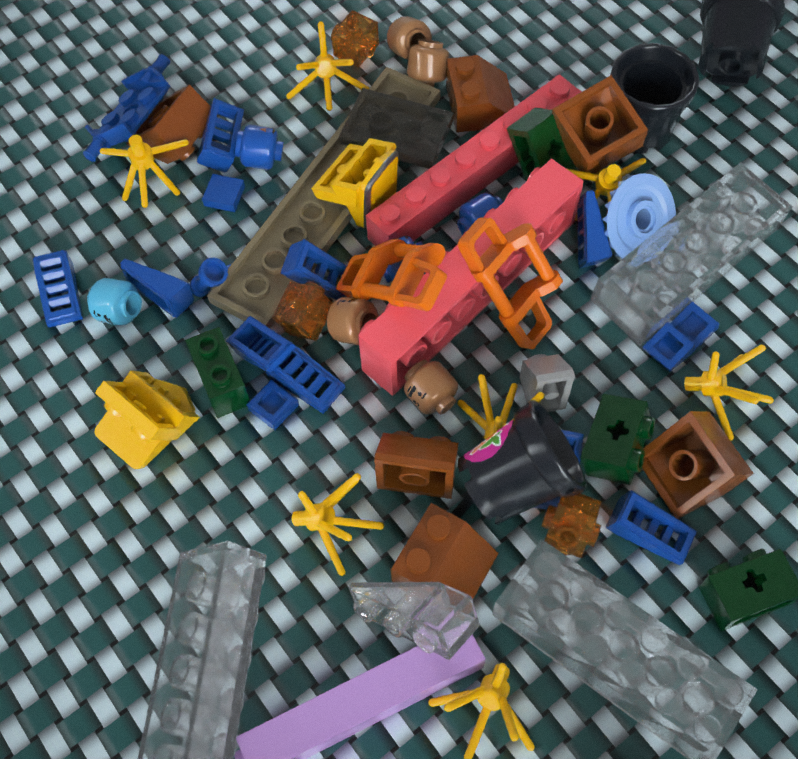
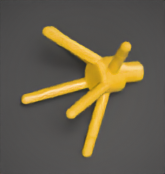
M320 21L318 22V34L321 54L313 62L296 65L297 70L313 68L315 70L295 86L286 97L287 99H292L319 76L324 81L326 109L331 111L333 107L330 78L334 74L365 92L369 90V87L336 68V66H352L354 62L352 59H334L332 55L327 54L324 23Z
M132 135L128 140L130 144L128 150L115 148L100 149L101 154L129 157L131 161L122 195L123 201H127L136 171L138 170L141 205L144 208L148 207L146 170L149 168L154 171L176 196L180 195V190L154 162L153 155L187 146L189 144L187 139L151 148L147 143L143 142L141 136Z
M640 158L623 169L616 164H611L595 174L572 169L567 170L580 179L595 181L596 190L594 192L596 199L600 195L607 196L608 202H610L612 199L610 192L618 188V182L622 181V177L645 164L646 159Z
M763 344L745 354H740L718 370L720 354L714 351L708 371H703L700 377H685L684 387L686 391H702L703 396H711L722 428L730 441L734 439V435L719 396L726 395L752 404H757L759 401L769 404L774 402V398L771 396L727 386L726 375L764 352L766 347Z
M480 374L478 381L486 420L463 400H458L457 404L485 430L483 438L487 439L507 424L506 422L518 385L517 383L511 384L501 415L496 416L494 420L486 378L483 374ZM538 392L531 400L539 403L544 398V393Z
M355 473L321 503L313 504L304 491H300L298 497L306 509L294 511L292 514L294 526H307L310 531H319L340 576H344L346 572L329 533L347 542L352 540V535L334 525L377 530L384 528V523L335 516L333 507L358 484L361 479L359 473Z
M505 663L496 664L492 674L484 676L480 686L475 689L431 698L428 701L431 707L444 705V709L447 712H451L475 699L483 707L464 754V759L473 758L490 712L500 709L510 739L517 741L520 738L529 751H533L535 748L534 743L507 701L510 692V685L507 682L510 670Z

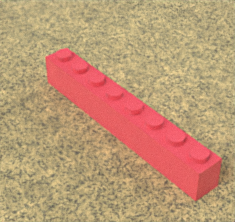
M560 74L369 212L366 215L367 239L375 246L390 239H399L403 236H409L415 241L519 163L506 128L534 108L552 110L582 91Z

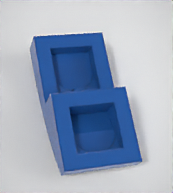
M692 301L671 323L667 322L643 346V349L670 372L700 347L719 328V323Z

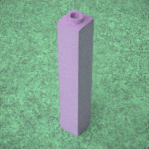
M464 622L235 737L240 749L234 752L235 759H307L483 669L486 659L469 626Z

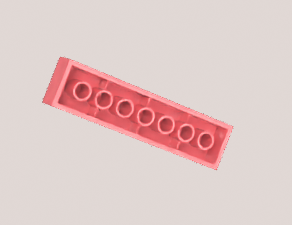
M551 158L543 167H536L519 189L517 187L513 188L506 196L505 201L497 209H490L483 218H492L503 234L522 224H532L537 233L535 239L544 252L575 222L584 181ZM485 231L474 244L479 258L492 244ZM458 244L450 252L445 251L446 255L442 263L437 266L447 274V279L431 310L423 311L406 306L397 307L388 303L385 311L376 320L372 319L365 323L359 332L358 339L362 371L392 396L405 385L406 380L404 377L414 365L422 360L429 362L492 302L482 283L476 282L458 248ZM523 247L513 251L494 274L502 290L509 286L532 263ZM429 273L423 275L413 297L420 295L430 275Z

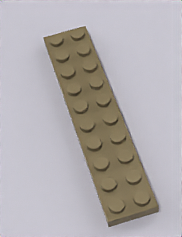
M386 67L228 268L227 279L220 286L214 287L207 295L209 303L243 321L252 316L271 328L302 286V284L281 274V269L290 246L305 239L327 252L352 219L347 206L317 199L311 188L349 144L363 146L369 138L392 142L396 144L397 148L395 151L399 155L440 100V90ZM313 264L311 272L315 269L317 264Z

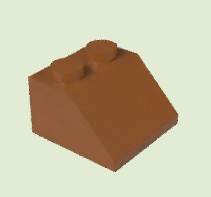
M479 55L447 59L446 89L456 133L483 130L515 107L505 72Z
M612 75L552 109V114L566 151L578 170L595 174L641 148L648 132L647 127Z
M189 84L160 101L139 127L136 135L141 136L143 142L147 143L151 148L187 139L189 141L187 146L153 155L155 159L167 164L178 159L184 161L195 150L192 144L197 138L201 139L203 137L211 106Z
M690 411L642 449L645 453L642 469L677 519L725 495L754 474L715 418L707 411Z
M396 431L393 434L383 432L374 458L377 489L452 499L459 443L451 442L450 439L441 436L427 439L414 437L413 434L405 431Z
M430 503L392 566L391 580L394 585L461 622L494 564L498 552L466 521Z

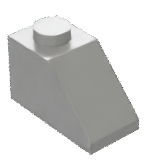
M537 354L527 360H523L520 381L526 402L528 403L538 392H543L544 398L539 403L547 412L566 409L575 377L573 368L559 354L550 356Z

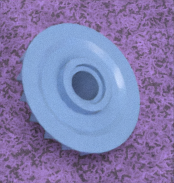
M646 173L628 175L626 180L618 182L616 190L610 192L612 199L605 204L608 213L606 217L602 218L607 223V229L604 233L609 237L610 247L615 250L614 256L622 258L623 262L644 264L657 258L669 244L676 221L675 203L669 188L660 178Z

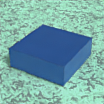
M212 174L202 198L204 206L235 212L245 189L244 180Z
M270 380L246 405L251 413L273 430H276L299 406L297 398L273 380Z

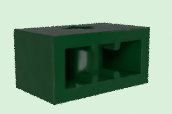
M534 108L506 128L526 181L536 167H543L551 158L566 169H577L566 151L552 110Z
M220 327L186 339V344L216 417L220 418L247 407L246 404L250 400L245 385Z
M609 394L602 395L580 457L587 476L631 485L634 473H639L643 467L645 453L642 449L645 440L652 438L655 428V418L650 415L647 401Z
M759 549L742 558L744 563L731 567L729 562H725L706 572L708 577L699 586V589L721 631L789 606L798 600V579L781 549L766 553L765 549ZM753 585V587L745 588V586Z

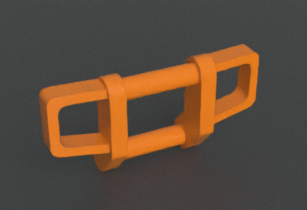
M478 218L459 239L458 248L476 282L482 283L500 312L498 317L503 326L506 327L520 348L532 350L552 327V319L540 297L558 289L563 280L559 272L551 268L535 239L537 233L532 224H522L503 234L492 218ZM485 231L492 244L479 258L474 244ZM523 247L539 276L524 283L509 301L494 274L513 251ZM531 309L536 318V324L526 335L519 322Z
M390 239L372 247L366 254L354 255L343 272L336 290L347 297L366 300L371 298L388 301L391 305L397 307L406 306L429 311L432 309L447 279V274L437 267L442 263L446 255L445 249L439 243L414 245L406 244L400 239ZM403 260L391 285H379L388 265ZM424 273H429L430 275L420 295L413 297Z

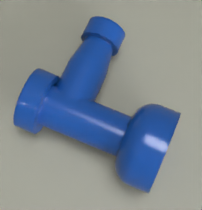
M208 258L203 261L199 267L198 276H195L189 283L193 295L203 297L210 291L211 287L220 286L227 279L228 268L231 264L225 265L218 258Z

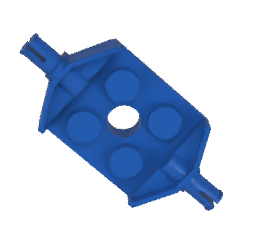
M159 55L151 66L121 81L128 90L120 96L119 104L114 111L108 113L102 119L100 129H92L89 125L85 126L93 136V141L83 151L86 159L95 162L101 148H110L118 143L129 142V138L132 135H136L139 127L147 119L158 102L165 98L171 87L162 75L163 71L170 65V60L167 56Z

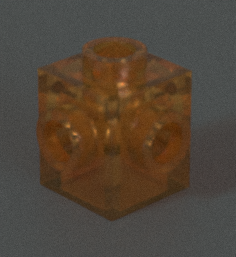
M352 10L332 30L333 55L338 59H352L353 65L359 68L367 58L372 57L376 47L379 45L378 22Z
M307 281L305 284L289 282L272 319L289 335L317 341L327 321L329 308L333 303L324 294L325 290L313 282Z
M581 493L569 498L560 496L557 507L549 505L541 527L548 529L543 544L551 546L560 554L574 555L581 558L586 545L594 547L602 525L596 523L601 501Z

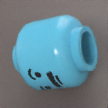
M102 278L95 282L87 296L89 312L94 319L102 323L127 325L137 317L142 306L141 296L135 285L124 280Z

